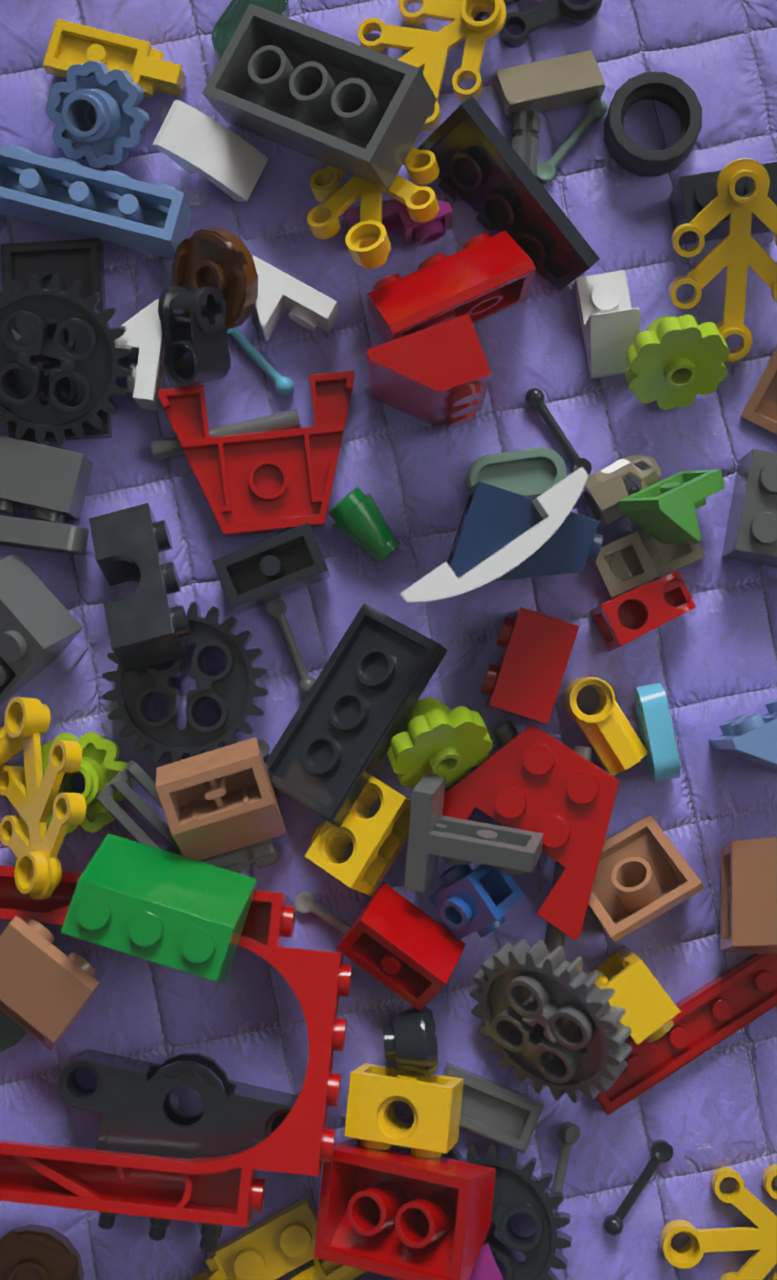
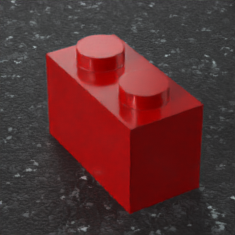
M523 607L516 611L514 618L505 616L496 642L497 645L504 647L499 666L489 664L480 692L489 695L486 706L538 724H548L579 626Z
M383 882L359 911L336 949L421 1011L446 985L467 944L461 939L456 940L449 930Z

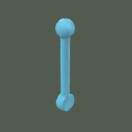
M238 327L227 330V337H232L275 383L274 388L279 395L287 396L292 393L294 389L293 381L288 377H282L242 335Z

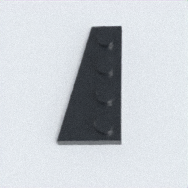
M472 96L463 102L417 148L419 150H430L435 154L439 167L438 178L441 180L438 187L453 200L460 196L479 213L476 220L490 232L492 230L506 231L532 259L536 272L558 291L590 269L600 259Z

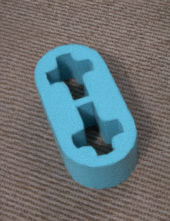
M661 683L635 687L633 691L634 705L641 741L649 753L645 756L649 776L654 783L679 778L680 762L664 688Z

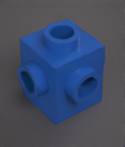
M475 863L471 866L469 864H455L440 875L444 884L428 898L456 940H460L474 932H477L480 937H484L499 928L506 921L503 915L524 894L510 874L499 872L491 865Z

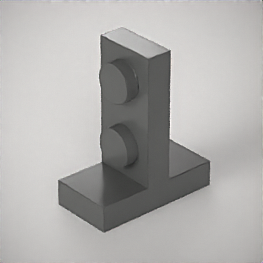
M425 774L412 790L404 889L425 892L437 873L439 856H443L445 861L457 865H467L473 862L491 865L497 871L505 874L533 872L542 853L544 833L442 816L446 777Z

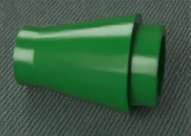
M359 487L352 490L328 512L335 521L332 526L369 553L377 563L388 556L400 544L391 532L371 493L365 495Z

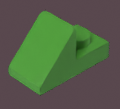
M721 469L680 471L619 500V510L660 543L698 544L701 542V535L695 509L706 505L705 498L725 489Z

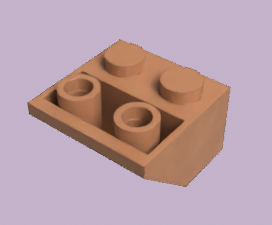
M257 737L157 767L155 787L172 837L184 857L201 861L287 834Z
M777 837L735 840L721 848L720 951L777 955Z
M15 916L0 936V1011L51 1051L90 1004L100 982L93 977L96 974V970L87 960L74 952L66 956L52 944L55 937L42 924L33 919L26 924L18 916Z

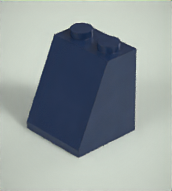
M481 481L472 486L447 560V564L457 578L466 574L543 520L531 502L534 499ZM570 511L559 528L540 548L518 566L493 581L583 572L587 564L594 565L599 555L603 535L596 532L600 521Z

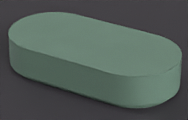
M537 447L489 454L478 458L468 471L466 484L469 494L472 486L481 481L536 499L566 478L567 471L564 460L557 452L549 448Z

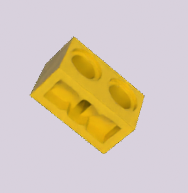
M371 775L340 828L327 820L318 826L312 836V845L305 857L349 888L373 896L408 839L412 799ZM381 798L379 811L370 818L372 804L375 800ZM353 842L352 855L344 862V850L349 843Z
M625 945L586 974L598 971L600 978L596 985L600 989H614L615 993L609 999V1003L611 1006L625 1009L626 1013L618 1022L631 1028L632 1033L630 1036L637 1045L645 1039L648 1042L656 1041L673 1027L674 1022L672 1018L679 1014L680 1010L644 962Z

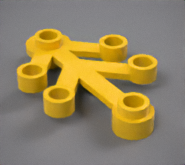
M399 0L398 6L401 17L408 25H420L428 17L451 21V23L438 32L387 25L378 18H368L359 25L357 35L361 46L379 53L385 50L386 47L410 50L397 60L418 67L420 70L424 68L423 75L437 101L433 106L435 110L433 115L426 119L421 130H432L441 121L442 114L438 99L449 50L465 39L461 68L457 69L452 76L453 91L457 99L465 102L471 96L476 100L481 95L483 84L480 68L486 40L496 36L506 22L507 13L503 0ZM418 2L422 4L421 9L415 13L406 11V8L411 3ZM479 12H487L491 15L490 18L484 21H475L473 19ZM371 31L381 32V36L375 41H367L365 39L366 35ZM470 78L476 81L475 86L469 90H463L459 87L460 82L464 79Z
M412 146L403 162V165L407 167L412 182L397 174L389 190L356 176L352 177L342 187L340 179L347 172L330 165L314 172L309 179V184L315 199L324 204L314 207L307 215V222L313 236L321 240L335 236L341 228L339 216L361 197L360 222L348 231L345 239L352 260L365 269L381 267L387 261L391 250L389 237L382 224L383 192L406 204L410 218L413 221L427 222L433 219L439 212L435 192L430 187H419L417 185L429 184L438 177L439 167L435 154L430 150H419Z
M749 158L733 160L721 170L716 182L717 196L689 223L678 226L671 237L672 246L679 255L687 258L694 257L704 247V236L730 214L728 235L689 273L675 278L671 282L668 291L669 297L676 307L690 309L700 301L701 290L726 267L723 320L718 322L716 326L725 340L732 334L741 336L739 347L735 350H729L730 354L725 359L727 362H735L744 358L751 350L753 343L751 331L744 324L748 265L771 288V296L777 303V263L750 235L753 212L775 234V244L777 246V206L767 196L770 187L768 172L759 162ZM742 177H750L753 182L751 191L744 196L737 195L735 192L736 182ZM687 231L695 232L697 235L696 244L690 249H682L679 246L681 235ZM683 284H691L694 287L691 298L685 301L677 299V289Z
M13 697L6 707L5 729L10 737L23 739L24 767L3 765L0 767V795L6 796L20 815H6L0 823V840L4 846H9L17 857L14 870L17 889L22 894H29L33 899H47L61 880L62 867L57 855L68 826L80 825L86 815V801L81 793L61 792L57 795L64 774L75 773L79 769L82 762V749L77 741L56 740L50 748L49 763L43 776L40 735L45 734L49 728L50 710L46 704H42L37 698ZM53 805V817L47 829L46 821Z
M773 1164L764 1170L762 1185L767 1193L777 1200V1190H773L771 1187L773 1178L777 1176V1164ZM721 1167L711 1177L710 1183L713 1192L721 1201L732 1203L756 1226L696 1229L692 1223L686 1220H674L665 1225L660 1233L659 1243L661 1250L668 1262L680 1269H689L696 1266L704 1253L756 1250L738 1272H727L719 1280H763L777 1264V1216L745 1187L744 1180L736 1170L730 1167ZM727 1177L735 1178L736 1186L731 1192L723 1193L720 1191V1183L723 1179ZM677 1233L688 1235L686 1245L681 1248L671 1245V1240ZM777 1270L770 1276L769 1280H777Z

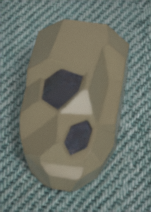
M637 454L621 458L587 478L581 492L582 499L594 519L600 521L599 525L604 529L625 517L619 510L618 501L659 482L661 470L654 457Z

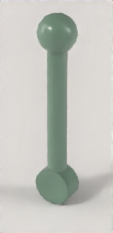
M596 98L592 100L588 106L589 112L551 159L538 164L536 178L540 183L547 184L554 179L557 165L593 121L597 118H602L607 113V103L603 99Z

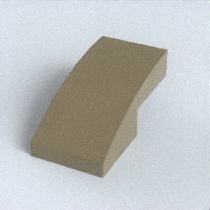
M641 530L601 547L595 562L611 598L701 560L706 556L700 543L663 544L655 540L644 530Z

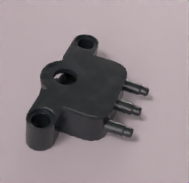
M86 1050L79 1053L61 1070L57 1082L59 1095L66 1104L74 1108L103 1114L96 1150L190 1160L195 1157L212 1158L227 1156L260 1143L277 1129L274 1119L282 1113H289L298 1098L295 1094L229 1080L226 1071L214 1059L200 1053H181L167 1059L160 1065L97 1050ZM85 1067L90 1069L97 1078V1088L84 1089L80 1087L75 1079L76 1068ZM179 1086H189L196 1089L204 1102L203 1112L194 1116L179 1113L171 1103L170 1091ZM100 1212L98 1226L106 1230L113 1228L118 1214ZM150 1217L149 1222L151 1225L148 1234L150 1239L155 1241L163 1240L171 1219ZM202 1223L199 1245L202 1251L213 1252L216 1249L217 1240L221 1236L223 1225Z

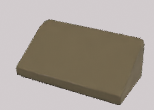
M591 50L495 70L506 120L513 119L514 114L520 110L541 113L591 102L596 98H602L605 89L602 73Z

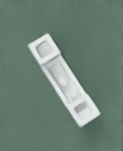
M584 468L577 469L531 501L543 518L539 523L460 578H457L447 562H444L400 594L406 602H426L463 594L499 578L518 566L540 548L568 516L588 478Z

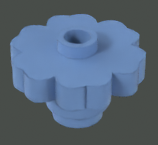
M88 61L84 64L71 65L67 70V82L52 84L49 92L50 99L45 108L47 116L57 123L52 132L53 141L62 148L69 159L80 160L86 158L93 168L99 169L125 163L128 158V148L140 147L144 144L145 131L150 123L149 115L138 107L144 97L143 89L136 82H133V78L126 70L114 69L109 71L106 64L102 61ZM95 110H96V114H97V120L95 119V116H94Z

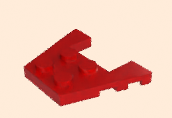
M354 370L309 375L308 381L314 427L216 437L209 435L204 385L158 389L162 408L223 537L288 531L308 522L311 528L324 527L355 380Z
M531 724L444 794L442 816L470 820L478 808L505 827L544 833L542 852L563 865L565 870L536 914L575 941L580 937L621 781L536 725Z

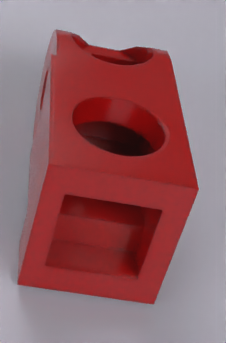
M678 570L611 599L589 612L608 651H612L697 606Z

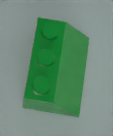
M108 833L78 880L60 933L209 980L226 983L258 879Z

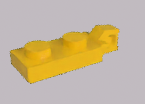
M56 19L42 65L47 74L66 78L67 70L71 65L84 64L88 61H102L106 64L109 71L114 69L126 70L133 78V82H136L143 89L144 97L149 98L153 97L154 90L159 93L181 97L186 82L182 65L163 61V52L153 49L150 42L61 19Z
M305 1197L218 1245L216 1251L205 1260L209 1269L192 1277L190 1280H276L316 1258L314 1257L318 1216L309 1198Z

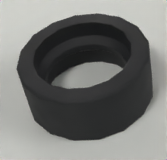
M644 72L629 78L615 92L604 120V142L610 156L624 170L639 176H660L675 170L688 158L702 128V107L695 91L681 78L666 72ZM640 100H657L667 104L678 114L681 122V133L678 140L671 147L664 150H648L636 145L626 135L624 130V116L627 109L633 103Z

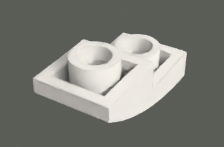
M174 100L152 144L188 173L202 174L236 202L248 201L269 159L222 124L180 100Z

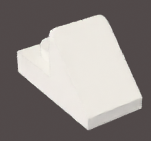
M252 255L258 274V297L255 305L265 341H268L286 309L290 311L289 317L302 327L314 331L318 326L330 332L339 316L337 301Z
M621 270L578 277L575 279L574 288L590 379L625 374L626 369L629 367L626 350L634 344L636 336L640 333L639 307L632 308L626 272Z
M156 299L121 326H126L127 331L116 339L118 345H126L133 348V352L124 358L138 359V363L131 362L129 366L133 368V374L127 377L128 392L133 393V399L141 409L161 411L158 389H164L166 376L163 366L164 352L161 321L158 315L159 299Z

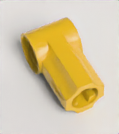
M579 677L565 686L562 693L563 708L574 719L606 772L614 776L622 771H626L649 754L617 704L614 691L606 681L598 677ZM587 685L594 687L599 695V705L590 714H584L576 703L578 692Z

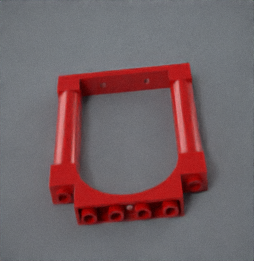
M0 865V920L12 921L15 916H18L24 922H29L33 919L40 924L63 926L78 880L83 873L62 871L60 883L50 897L47 899H33L29 894H22L17 889L14 877L15 867ZM255 890L237 946L244 947L264 958L286 979L301 1005L308 1030L309 1056L304 1083L296 1103L280 1126L266 1139L241 1152L222 1157H195L192 1160L0 1139V1201L247 1227L252 1221L253 1213H262L266 1180L257 1178L258 1170L319 1176L322 1171L323 1162L332 1163L336 1130L326 1129L328 1106L338 1107L341 1074L332 1073L334 1051H344L347 1019L338 1018L340 997L349 998L352 965H343L344 954L339 952L283 947L284 937H293L296 907L288 906V896L285 893Z

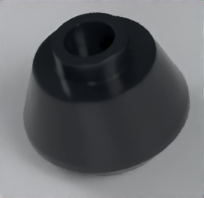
M413 1006L392 1017L393 1027L383 1028L386 1060L396 1059L398 1070L427 1077L438 1068L435 1022L431 1009L425 1006L419 1011Z

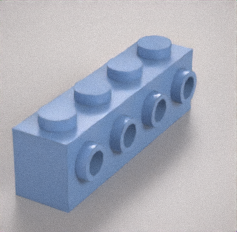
M0 145V214L94 239L100 238L102 241L174 259L177 247L186 239L192 211L185 193L177 188L163 183L149 184L141 182L117 171L107 170L103 172L91 169L67 158L53 159L41 156L17 145H9L8 147Z

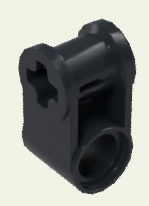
M182 286L166 288L158 302V315L161 321L163 341V366L168 379L175 386L181 388L222 379L227 375L231 364L226 326L227 306L222 292L216 287L203 286L197 291H188ZM209 305L212 307V310H201V307ZM173 309H184V313L174 314Z

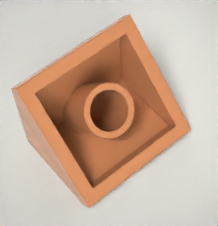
M650 814L606 840L588 909L603 934L615 943L705 888Z

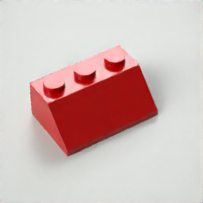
M506 231L492 237L489 232L482 233L468 240L463 245L464 250L448 257L444 253H439L425 259L418 265V271L402 278L399 274H393L381 279L373 285L374 291L367 293L368 309L384 343L468 313L474 324L527 299L536 271L532 259Z
M469 313L366 350L368 389L372 398L433 426L447 422L449 428H455L473 421L477 418L475 412L482 410L491 371Z
M357 1138L334 1145L332 1163L323 1162L314 1257L400 1280H469L491 1225L496 1169L445 1157L434 1159L421 1158L412 1155L408 1149L394 1146L385 1150L369 1149L361 1146L360 1139Z

